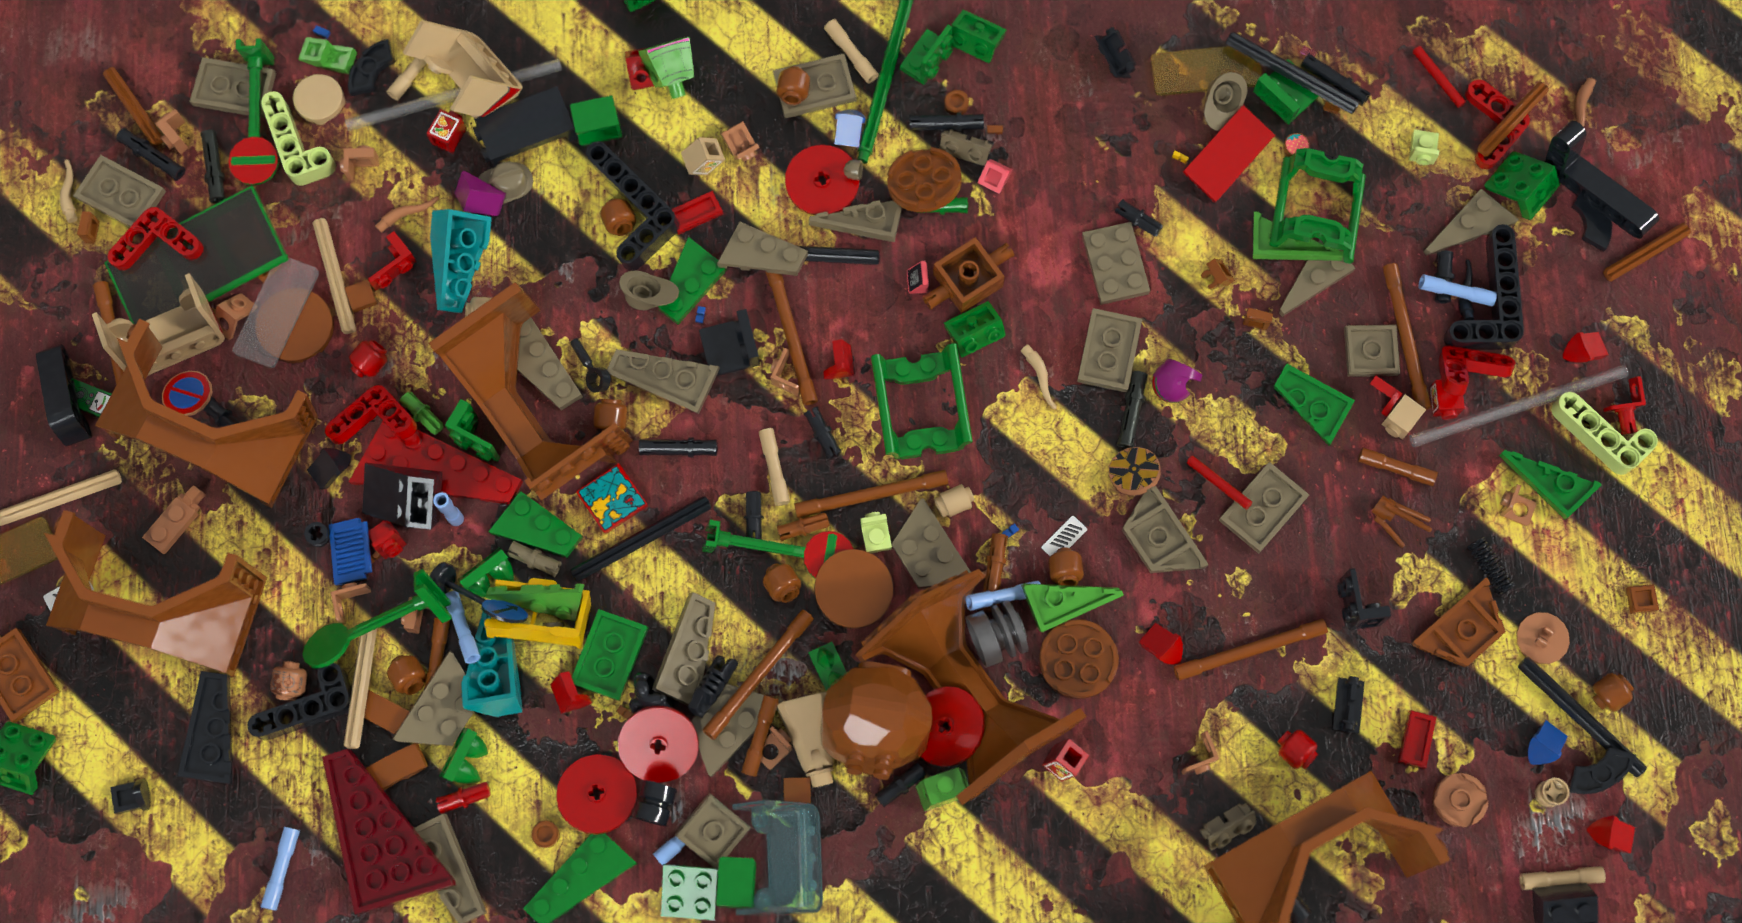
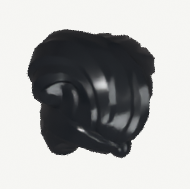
M639 671L634 676L635 697L629 702V709L633 714L651 706L674 708L675 700L652 690L654 685L652 675Z

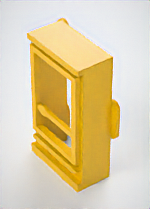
M531 578L528 583L496 579L495 587L506 586L507 591H520L522 585L549 586L557 583L554 580ZM583 590L574 628L534 625L537 613L533 612L530 624L508 623L492 617L486 619L484 625L487 638L503 637L577 646V649H581L591 608L590 591Z

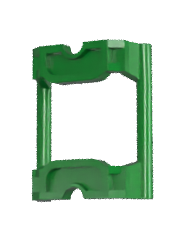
M1310 148L1297 149L1291 157H1284L1269 245L1278 247L1288 238L1309 242L1311 238H1319L1323 242V246L1343 250V261L1345 263H1353L1366 175L1362 173L1363 164L1357 159L1341 155L1335 160H1330L1323 151ZM1299 169L1304 170L1312 177L1338 183H1344L1348 180L1353 181V198L1348 229L1337 221L1312 215L1296 216L1283 220L1289 181Z
M956 343L948 344L942 352L921 355V359L916 363L909 362L906 357L885 360L880 354L871 356L886 455H892L894 459H909L921 457L922 452L927 448L933 449L937 455L962 450L967 444L973 443ZM951 371L959 418L953 430H948L944 427L918 429L907 432L903 437H897L892 429L885 381H894L900 385L935 380L939 375Z

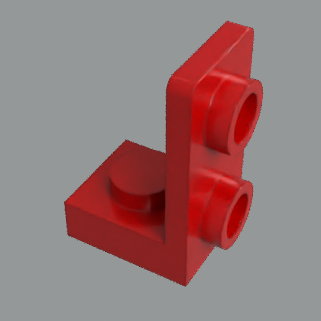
M395 231L386 236L391 244L387 248L395 259L368 278L375 291L390 285L396 276L408 272L413 267V264L417 262Z
M384 520L368 531L369 538L373 542L371 545L385 560L388 557L393 558L403 551V547L407 545L394 525L389 521Z

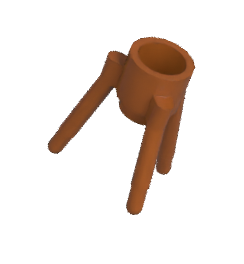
M1384 495L1372 510V513L1376 515L1374 521L1380 524L1401 548L1405 547V544L1385 522L1386 519L1391 522L1394 516L1398 515L1427 532L1432 531L1431 527L1418 520L1430 522L1431 518L1403 506L1391 498L1388 499Z

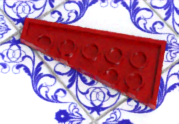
M383 421L348 481L353 485H364L365 463L442 472L441 492L456 498H472L503 504H511L523 483L521 479L419 430H416L413 436L407 439H400ZM398 422L400 427L403 428L406 426V424Z

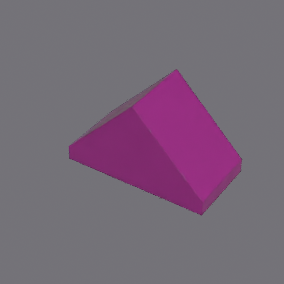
M466 171L461 172L455 190V195L463 211L492 216L499 215L506 193Z

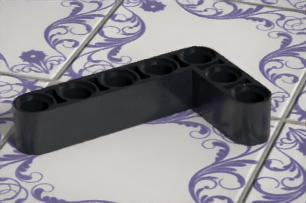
M1570 120L1551 139L1545 162L1555 166L1559 183L1575 195H1580L1593 208L1631 236L1641 239L1659 221V215L1645 202L1580 156L1587 132L1580 123Z
M593 142L586 150V156L593 167L646 218L619 245L616 251L617 258L624 268L634 271L641 268L677 233L680 223L673 210L604 143ZM605 153L603 158L595 160L598 154ZM621 169L617 176H612L615 170ZM634 185L638 186L636 191L631 193L628 192L630 187ZM655 202L653 207L644 209L647 203ZM672 218L669 224L661 225L664 219ZM654 235L650 242H643L646 236ZM635 253L631 260H625L627 254Z
M1506 224L1496 226L1486 239L1489 288L1497 293L1496 302L1491 307L1492 320H1460L1454 322L1444 334L1443 340L1446 346L1473 350H1507L1514 347L1524 335L1516 239L1514 230ZM1496 236L1502 237L1505 243L1499 242ZM1498 259L1505 261L1507 266L1500 265ZM1500 283L1506 284L1509 290H1504ZM1502 307H1507L1511 311V315L1506 314ZM1479 331L1485 332L1488 335V339L1482 338L1479 335ZM1504 331L1511 332L1514 339L1508 338ZM1453 332H1459L1463 339L1456 338Z

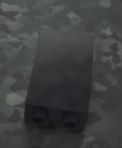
M558 86L502 106L485 117L474 118L477 125L473 127L478 142L483 140L485 148L481 149L486 163L491 161L494 168L498 165L497 162L565 136H567L569 142L578 139Z

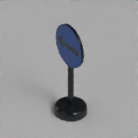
M448 562L438 564L430 574L431 579L444 594L452 589L481 604L482 611L492 618L508 623H523L527 621L528 613L521 607L502 600H486L455 584L456 569Z

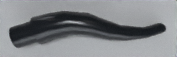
M1467 259L1465 261L1467 269L1463 285L1472 287V266L1470 260ZM1459 297L1458 304L1461 316H1463L1464 320H1474V310L1471 301Z

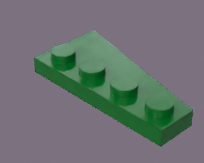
M605 833L590 834L523 909L538 923H552L574 908L575 905L587 899L597 890L612 882L619 875L638 863Z

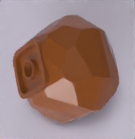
M861 662L858 667L850 669L834 681L827 690L822 710L820 731L822 747L832 758L843 763L847 768L846 772L849 774L861 775L864 773L873 775L881 780L889 779V775L893 774L894 769L919 758L926 750L932 723L931 704L916 680L911 677L909 669L876 662Z

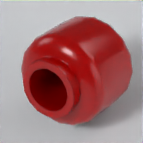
M373 339L361 341L349 355V361L353 365L351 370L361 378L365 375L375 377L388 361L386 356L387 350Z
M1296 730L1293 733L1287 731L1278 740V743L1281 745L1278 749L1279 757L1293 769L1297 770L1302 767L1305 770L1318 756L1316 752L1317 743L1302 730Z

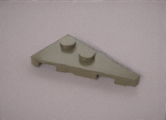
M1308 260L1281 306L1279 314L1281 317L1285 316L1351 274L1355 267L1352 263L1347 264L1343 260Z

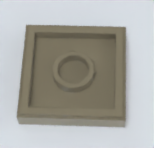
M1351 325L1344 327L1347 377L1398 376L1400 374L1396 325Z
M708 793L674 835L712 867L718 868L719 858L727 857L751 827L711 793Z

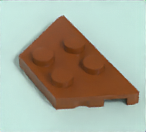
M1488 578L1483 579L1411 644L1416 648L1462 667H1467L1506 632L1503 622L1498 616V606L1496 600L1493 601Z

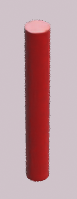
M1421 46L1415 48L1413 54L1457 108L1463 106L1466 101Z
M1191 456L1187 460V464L1245 510L1252 505L1250 499L1196 457Z

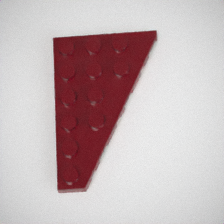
M345 749L322 756L354 914H362L456 885L452 875L352 750Z

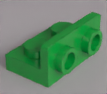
M962 10L951 25L953 27L952 36L954 37L951 46L990 63L995 49L1004 38L1007 29L966 10Z
M989 301L944 322L945 330L954 343L957 344L958 353L961 357L974 353L1006 335L1002 319Z

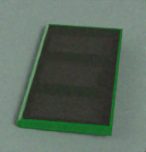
M251 185L179 223L203 244V253L197 259L188 260L157 237L127 270H118L109 261L104 263L130 321L136 325L139 319L146 321L181 306L179 296L184 290L189 288L185 278L186 274H191L204 292L208 302L285 263L289 258L256 189ZM178 228L170 229L167 233V238H175L178 234ZM185 240L182 242L187 249L192 250L194 248L193 245H190ZM121 254L118 256V259L121 261L125 258Z

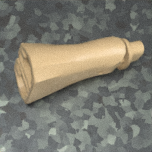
M827 692L784 701L777 705L779 715L789 737L792 739L791 741L804 772L807 773L806 776L810 777L813 788L834 783L831 771L834 770L832 767L833 758L822 747L820 732L822 710Z

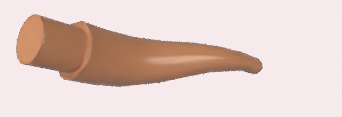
M1587 78L1584 85H1581L1575 100L1577 122L1583 127L1585 124L1586 103L1596 84L1593 78Z
M435 196L429 202L419 205L401 206L385 214L375 227L382 233L400 218L419 213L431 207L439 200V196Z

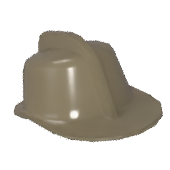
M1228 72L1222 74L1211 82L1207 89L1204 116L1209 127L1216 131L1222 129L1243 106L1248 91L1247 83L1238 73Z
M502 162L479 176L480 180L506 193L503 204L527 195L533 185V176L529 168L516 162Z
M642 271L626 272L619 281L620 289L625 294L626 302L637 310H649L657 306L668 305L674 302L679 295L678 287L673 282Z

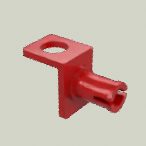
M642 49L625 52L632 90L654 87L638 53Z
M1641 376L1628 380L1632 403L1603 408L1604 412L1615 411V413H1618L1621 435L1638 432L1634 410L1646 405Z

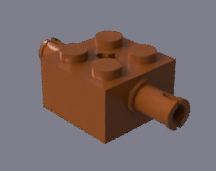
M976 237L934 263L933 275L940 283V286L922 296L924 303L929 304L927 307L932 310L949 298L961 313L970 309L1003 287L1005 276L997 266L1015 256L1012 248L1008 250L1009 244L1004 243L1001 247L988 254Z

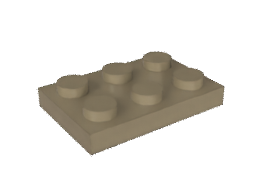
M845 54L793 65L802 68L809 75V95L806 100L798 105L786 104L780 98L785 118L856 102V94ZM789 67L773 70L776 87L780 72Z
M202 57L190 99L192 106L249 115V70L247 65ZM263 68L261 71V118L265 116L261 100L266 93L272 91L276 76L274 69Z
M100 155L73 196L84 204L130 228L145 210L158 205L166 191L163 187Z
M1131 222L1082 233L1100 305L1144 296L1150 293Z
M1093 308L1077 382L1127 392L1142 318Z
M1268 462L1242 492L1243 495L1252 501V505L1245 510L1237 502H1234L1221 516L1219 521L1259 554L1308 498L1309 494L1272 463Z

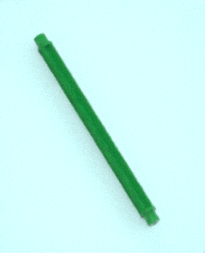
M914 0L899 1L860 147L858 148L859 155L857 160H862L863 164L868 163L869 156L873 152V146Z

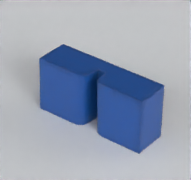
M317 25L313 30L314 34L321 35V37L326 39L330 35L329 30Z
M698 306L696 323L704 322L706 307Z
M1014 523L1001 534L1009 538L1018 532L1019 528Z

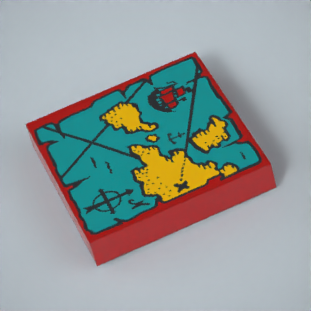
M619 463L576 491L605 535L648 507V504Z

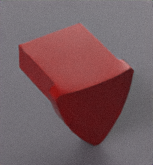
M1578 332L1566 345L1562 357L1571 362L1582 363L1602 359L1609 354L1599 332L1585 334Z
M843 339L832 341L835 365L823 371L824 379H838L855 375L851 345Z
M1375 376L1370 385L1391 398L1381 414L1387 417L1403 393L1378 376Z
M1155 623L1140 639L1139 644L1141 647L1155 655L1160 661L1166 664H1179L1181 662L1183 643L1181 636L1177 633L1173 634Z
M569 671L560 673L550 683L561 714L592 704L589 695L578 694Z
M1612 815L1598 819L1587 828L1588 834L1598 844L1621 853L1631 854L1635 832L1634 826L1624 823L1618 817Z

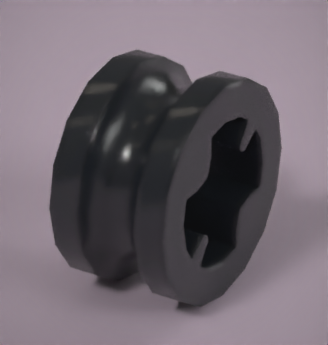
M312 522L305 528L304 537L312 546L323 547L330 540L329 529L320 522ZM318 529H320L323 536L321 539L317 537V540L314 541L312 532L314 530L318 532Z

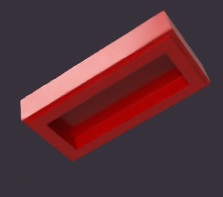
M713 191L672 209L680 223L677 231L678 235L723 215V210Z
M1413 710L1408 711L1398 763L1426 769L1437 717Z

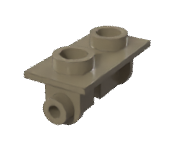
M951 129L950 131L945 130L942 133L939 149L948 152L953 157L983 166L986 165L992 148V144H988L987 140L984 141L971 137L969 141L966 140L967 135L954 132Z
M1246 803L1243 805L1238 804L1224 813L1228 821L1225 824L1219 816L1204 824L1200 833L1205 840L1208 838L1209 849L1212 851L1217 847L1222 848L1237 835L1246 834L1251 831L1254 825H1256L1254 810L1251 811Z

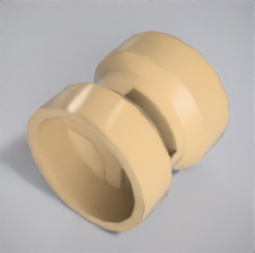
M1551 778L1537 785L1535 797L1540 805L1551 808L1567 801L1569 788L1563 780Z

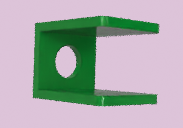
M612 95L570 105L575 131L578 134L581 146L622 137Z
M719 858L716 906L719 908L754 909L756 862L753 858Z

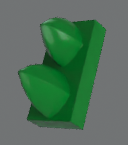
M499 547L458 578V580L465 589L480 597H486L490 587L487 573L494 579L514 581V574L507 555Z
M833 642L808 652L826 692L834 681L846 673Z
M463 728L439 774L440 777L464 784L481 781L476 768L465 760V757L479 758L488 754L486 744L477 735V732Z

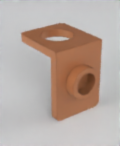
M238 294L218 304L216 307L215 316L221 326L224 337L228 340L233 339L237 322L258 311L259 308L243 294ZM221 317L228 322V330L222 327L220 323Z
M784 348L780 358H775L770 369V372H772L770 377L771 385L798 396L799 386L780 378L789 358V350Z
M1517 484L1510 491H1505L1500 505L1503 506L1500 516L1528 526L1537 504L1518 495L1521 485ZM1515 503H1523L1527 507V514L1525 516L1519 517L1513 512Z
M348 583L341 586L342 589L331 592L335 617L338 623L346 624L341 600L370 593L371 588L366 583L360 585Z
M773 726L770 728L771 733L767 736L764 747L769 744L775 745L778 748V755L772 760L762 756L761 760L769 770H772L792 750L789 744L792 739L781 728L777 731Z
M1208 731L1203 732L1200 736L1210 759L1184 768L1181 771L1183 775L1195 771L1196 775L1204 773L1211 769L1210 764L1216 763L1219 760Z

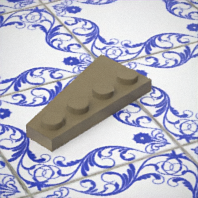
M529 318L521 327L517 370L562 411L581 399L582 394L533 319Z

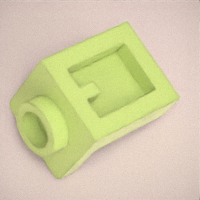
M1414 129L1409 161H1415L1419 165L1434 164L1440 152L1437 150L1439 133Z
M871 512L866 514L865 518H861V529L866 552L876 553L892 550L886 514L880 515V512Z

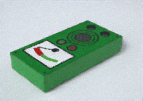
M71 378V380H74L79 410L100 417L112 394Z

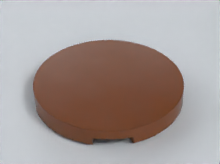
M933 147L930 150L914 152L910 150L899 156L891 165L887 179L888 191L893 201L906 210L913 212L934 211L949 204L959 193L962 185L961 170L957 160L944 150Z
M288 289L275 294L262 306L256 321V333L262 347L272 357L286 363H301L322 352L329 344L334 331V319L326 302L317 294L305 289Z
M844 550L831 556L821 566L815 579L814 595L820 610L831 622L845 628H860L874 623L886 612L892 600L893 582L887 567L875 555L863 550Z
M1069 620L1056 626L1045 637L1039 652V666L1047 684L1057 693L1072 699H1086L1098 695L1110 685L1118 669L1119 657L1116 644H1114L1110 635L1101 626L1087 620Z

